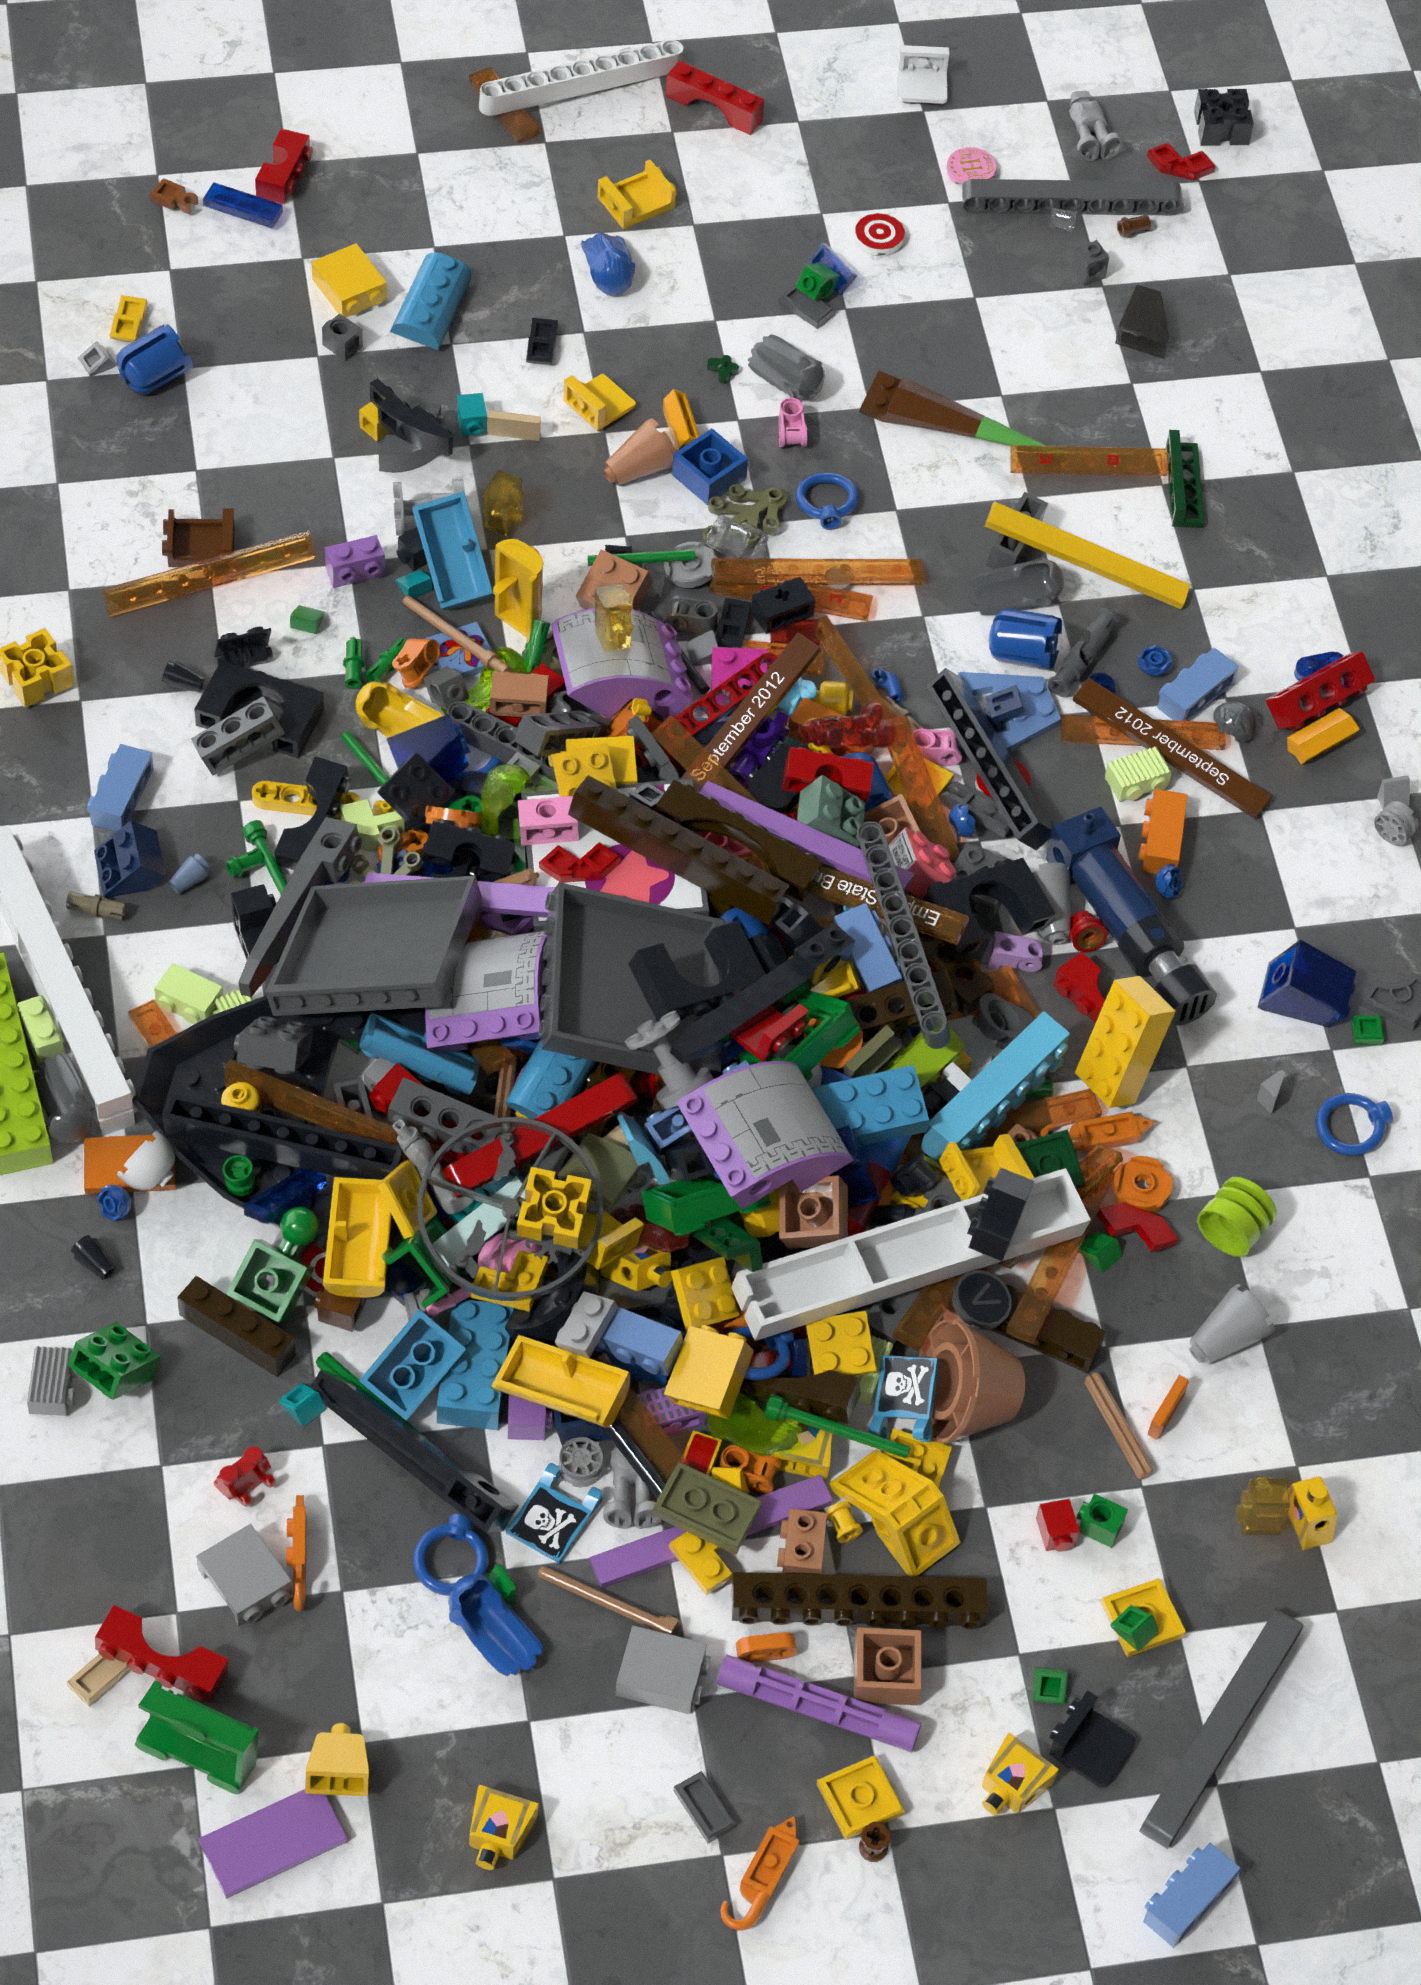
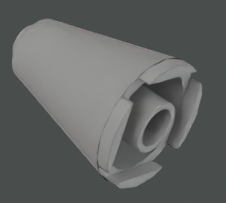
M1052 862L1040 864V870L1032 873L1056 913L1046 928L1038 931L1045 942H1050L1051 945H1058L1067 940L1071 930L1070 871L1068 867L1066 868V864Z
M1240 1284L1234 1285L1190 1339L1191 1347L1189 1351L1199 1363L1204 1361L1210 1364L1270 1336L1275 1331L1274 1324L1272 1323L1268 1326L1265 1320L1269 1316L1266 1309L1249 1290L1246 1289L1244 1292H1241L1239 1290Z

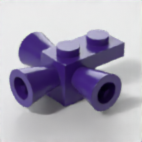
M778 711L774 720L770 717L765 720L735 758L738 762L727 773V778L732 784L739 788L747 789L748 783L746 780L750 773L756 768L759 770L772 751L777 752L779 750L776 748L779 741L784 743L790 731V727L787 726L788 714Z

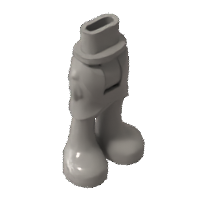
M1088 91L1073 92L1070 96L1071 109L1069 112L1071 119L1075 123L1077 133L1080 135V140L1077 144L1079 156L1086 161L1093 162L1098 158L1099 151L1102 160H1109L1118 155L1123 149V140L1117 133L1108 134L1106 129L1108 124L1094 96L1090 95ZM1092 132H1095L1096 138L1091 135Z
M400 1119L392 1126L398 1134L397 1141L404 1154L414 1164L421 1178H423L428 1164L434 1157V1153L428 1141L419 1134L418 1130L414 1126L408 1127ZM438 1162L431 1176L446 1181ZM429 1184L436 1200L447 1214L462 1211L474 1201V1199L466 1196L457 1199L452 1191Z
M625 1426L652 1462L648 1439L644 1437V1428L641 1426ZM615 1446L614 1450L611 1451L610 1458L614 1471V1501L607 1503L603 1511L604 1521L611 1526L622 1529L628 1528L631 1525L629 1487L635 1485V1527L644 1529L657 1525L662 1520L651 1515L656 1502L651 1501L650 1490Z

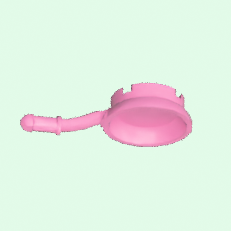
M504 1232L493 1235L485 1242V1246L482 1247L478 1255L477 1270H479L480 1266L493 1270L498 1269ZM526 1238L522 1241L507 1239L501 1271L510 1273L519 1250L535 1253L540 1252L542 1247L539 1244L535 1246L532 1242L530 1243L531 1248H527L525 1245ZM545 1278L542 1279L540 1287L543 1285ZM461 1288L451 1294L447 1293L445 1297L427 1306L425 1314L430 1318L437 1317L441 1312L450 1307H455L457 1303L470 1297L471 1292Z

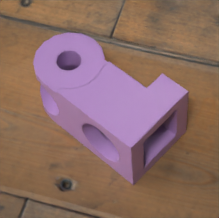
M998 931L994 932L993 936L996 937L988 959L987 968L999 969L1001 965L1020 968L1026 972H1036L1042 968L1043 944L1040 941Z

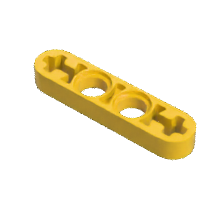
M260 781L252 788V802L260 809L311 816L314 815L317 806L312 803L315 798L308 793L307 787L303 785ZM348 791L347 794L343 793L340 802L341 805L360 801V798L357 794ZM263 793H268L266 797H261ZM277 794H280V800H276ZM294 794L300 797L297 802L290 803L285 800V797ZM339 812V815L337 816V818H334V819H341V814H340V812Z

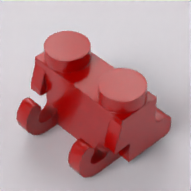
M252 1446L244 1451L243 1457L234 1464L223 1467L213 1483L229 1500L235 1498L244 1507H247L252 1503L248 1495L251 1490L262 1482L271 1488L276 1484V1481L271 1474L266 1475L265 1473L271 1469L267 1457L259 1447Z

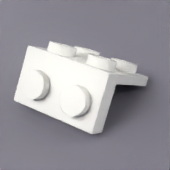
M900 45L898 60L899 101L938 104L947 102L948 47Z

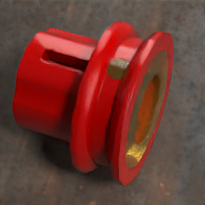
M1079 911L1071 917L1069 937L1077 951L1091 952L1097 950L1105 943L1108 933L1100 919L1095 918L1088 911Z

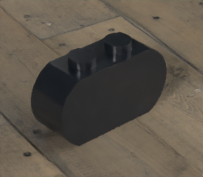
M790 743L783 745L777 752L772 751L765 759L764 765L759 770L757 768L754 769L748 776L745 798L776 812L789 813L799 803L800 793L782 790L785 761L790 747L809 748L801 744Z

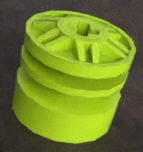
M1231 1177L1216 1192L1215 1198L1210 1200L1200 1211L1197 1223L1203 1236L1214 1247L1228 1255L1243 1257L1259 1241L1260 1235L1264 1234L1268 1227L1273 1224L1278 1213L1275 1203L1260 1186L1242 1177Z

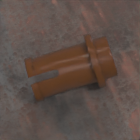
M1146 214L1130 219L1123 217L1121 221L1117 222L1118 233L1120 236L1124 235V237H1129L1132 233L1149 231L1151 228L1150 218Z

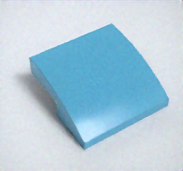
M617 1113V1119L637 1165L640 1166L648 1162L659 1186L669 1182V1177L656 1149L645 1131L625 1113Z

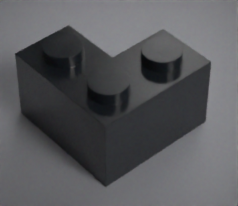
M264 884L231 893L233 926L246 961L276 906L274 895H268Z
M1001 1167L996 1178L989 1177L983 1194L988 1195V1199L982 1197L976 1211L980 1218L973 1217L967 1234L972 1236L968 1248L1003 1261L1034 1184L1033 1180Z

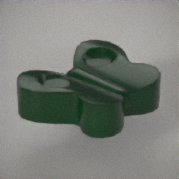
M724 355L722 358H710L707 361V369L718 372V381L721 384L727 383L731 376L738 374L739 366L731 362L729 355Z

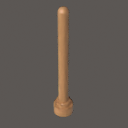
M541 1567L538 1570V1576L541 1579L653 1629V1631L674 1636L678 1631L680 1620L667 1615L664 1617L661 1615L658 1618L548 1567Z

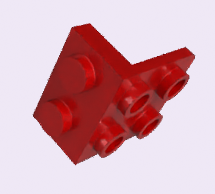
M799 1004L785 1016L775 1011L733 1039L759 1060L765 1062L776 1052L779 1053L792 1039L798 1038L807 1026L804 1022L809 1010Z

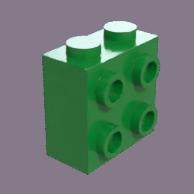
M115 1322L76 1341L68 1366L100 1390L105 1396L115 1400L153 1380L161 1355L130 1333L124 1326Z

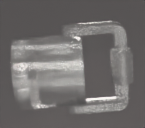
M720 515L713 523L707 535L706 545L727 556L725 561L745 572H750L755 569L757 563H760L765 553L768 534L743 521L742 524H739L725 515ZM752 532L760 536L761 539L756 545L750 558L751 561L747 566L736 559H738L747 546Z

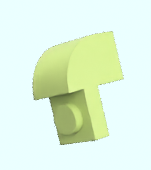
M368 799L340 805L341 821L357 824L359 837L362 839L361 850L378 851V845L380 844L378 837L381 830L386 827H394L400 833L405 832L404 819L396 811L373 816Z

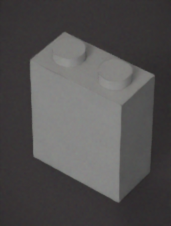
M632 1625L616 1682L615 1696L690 1714L693 1703L699 1705L703 1685L698 1684L700 1675L706 1676L710 1665L711 1657L706 1656L707 1644Z

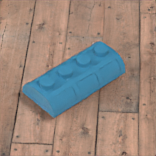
M434 252L427 254L390 332L439 350L472 278L469 267L464 262L442 253Z
M462 491L413 506L414 517L441 609H459L492 597V587L465 492Z
M371 1013L359 1044V1048L363 1050L365 1055L373 1059L381 1057L390 1061L392 1066L399 1063L404 1069L417 1073V1076L425 1082L433 1083L435 1081L445 1085V1089L453 1094L460 1095L463 1093L467 1096L470 1095L477 1083L479 1059L459 1050L439 1053L433 1049H428L426 1032L422 1035L382 1016Z
M541 1038L507 1097L505 1104L533 1120L577 1096L597 1061L542 1050Z

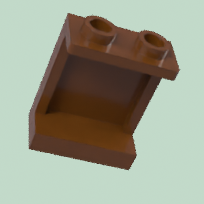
M223 508L222 519H176L174 509H169L168 519H163V535H167V540H162V556H167L168 567H233L234 508Z

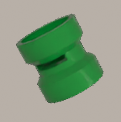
M236 1155L227 1159L223 1164L222 1171L228 1191L235 1196L250 1194L256 1187V1178L251 1161L243 1155Z

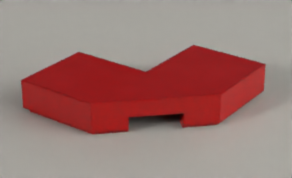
M1168 142L1149 149L1147 152V158L1161 173L1196 180L1215 172L1216 166L1203 151L1181 158Z
M600 842L581 859L558 845L539 861V869L561 883L602 880L621 863V856Z
M1125 1202L1100 1208L1097 1213V1217L1112 1237L1136 1231L1151 1253L1173 1247L1178 1241V1238L1163 1217Z

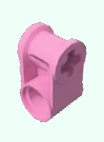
M786 398L780 403L778 420L779 446L783 448L785 445L801 444L802 447H806L807 426L804 419L803 404L799 399Z
M921 728L912 733L908 749L937 765L954 766L962 760L961 752L958 750L959 741L951 729L931 730Z

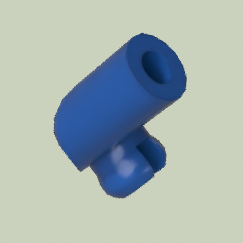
M882 668L874 669L871 673L873 683L877 687L888 691L889 696L895 703L902 701L903 693L897 676Z

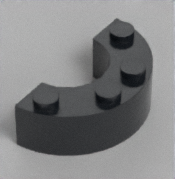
M556 1251L555 1256L558 1259V1263L552 1262L550 1265L558 1273L557 1279L570 1271L582 1257L575 1252L569 1255ZM547 1252L544 1255L548 1257L549 1261L551 1254ZM586 1262L570 1281L560 1288L534 1300L530 1312L514 1308L505 1326V1330L511 1339L515 1342L518 1335L548 1345L555 1344L559 1330L565 1325L573 1305L578 1302L583 1291L599 1296L600 1278L597 1269L589 1262Z

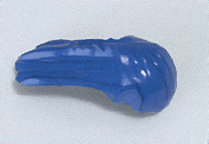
M598 231L592 238L581 241L580 245L590 267V274L596 287L610 296H617L627 291L632 285L635 263L632 262L624 239L621 236H610Z
M472 1573L460 1578L453 1585L449 1595V1620L462 1627L473 1645L499 1673L509 1676L510 1674L517 1675L518 1669L530 1671L536 1665L535 1654H542L543 1645L538 1637L515 1614L502 1597L500 1591L496 1589L494 1583L489 1581L487 1577L480 1573Z

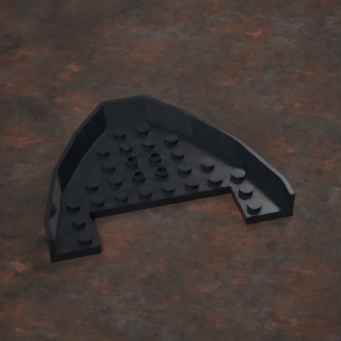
M267 996L257 998L211 1015L149 1048L135 1089L136 1096H133L132 1102L152 1128L169 1141L173 1147L174 1154L224 1199L279 1229L283 1215L292 1208L305 1207L314 1212L319 1221V1232L316 1238L309 1244L326 1252L332 1196L297 1191L302 1168L243 1155L252 1163L256 1187L248 1195L235 1196L227 1189L222 1169L227 1159L242 1154L166 1137L163 1115L172 1093L221 1104L222 1093L228 1086L237 1082H247L253 1085L259 1093L263 1106L261 1114L315 1126L339 1040L360 1042L371 1013H375L398 1024L404 1009L273 1016ZM259 1017H272L276 1019V1022L284 1024L290 1021L301 1022L305 1024L304 1027L313 1028L311 1057L291 1074H280L275 1072L274 1068L268 1067L251 1069L246 1067L245 1063L237 1062L238 1052H234V1042L237 1034L241 1033Z

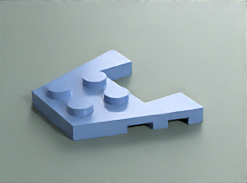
M973 672L958 673V676L965 680L974 696L987 693L993 694L1014 685L1018 687L1025 712L1003 720L1007 731L997 733L1007 751L1012 752L1019 748V744L1026 740H1034L1060 726L1061 717L1044 677Z

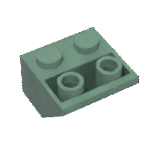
M821 775L800 791L797 821L854 847H858L860 844L857 831L864 821L865 802L839 786L836 782Z

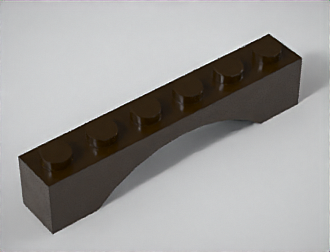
M674 779L656 803L655 812L690 831L711 832L723 835L746 846L765 863L772 876L790 885L787 894L803 902L821 875L822 862L816 856L808 852H802L786 839H779L769 833L764 826L749 822L739 812L726 809L716 799L705 797L696 792L687 783H681Z
M828 1370L816 1375L799 1378L773 1377L766 1380L744 1378L738 1396L746 1400L755 1399L767 1403L770 1395L774 1394L783 1397V1401L788 1402L787 1406L835 1422L849 1424L861 1392L858 1377Z

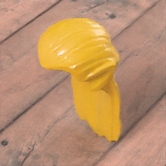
M369 682L358 692L355 701L356 712L366 728L376 729L391 740L422 756H429L430 753H435L434 746L445 743L444 740L447 739V734L444 728L448 727V719L437 710L412 698L387 682Z

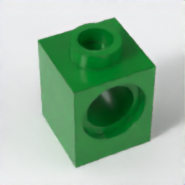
M823 263L805 265L796 288L813 300L831 298L840 275Z
M1094 1493L1089 1503L1083 1502L1076 1519L1081 1520L1079 1525L1080 1533L1112 1548L1124 1525L1128 1509ZM1094 1517H1102L1106 1522H1099Z

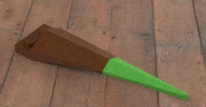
M880 370L859 411L864 415L885 423L961 434L1037 454L1042 453L1043 456L1049 457L1050 453L1053 459L1064 461L1066 457L1063 453L905 377L901 380Z

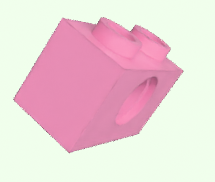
M573 796L518 800L521 845L579 841L578 820L568 815Z

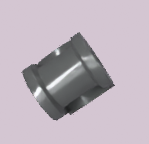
M676 595L671 598L669 603L670 613L666 615L664 623L673 626L676 632L682 631L699 635L711 630L714 633L716 632L718 608L714 602L688 598L682 595Z

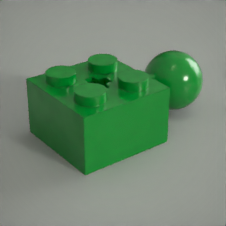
M305 1207L292 1208L283 1215L280 1222L283 1240L279 1247L263 1239L253 1240L226 1292L227 1295L277 1322L288 1321L315 1267L294 1257L299 1246L311 1243L319 1232L317 1216ZM274 1275L275 1285L268 1287L270 1282L266 1278L267 1276Z

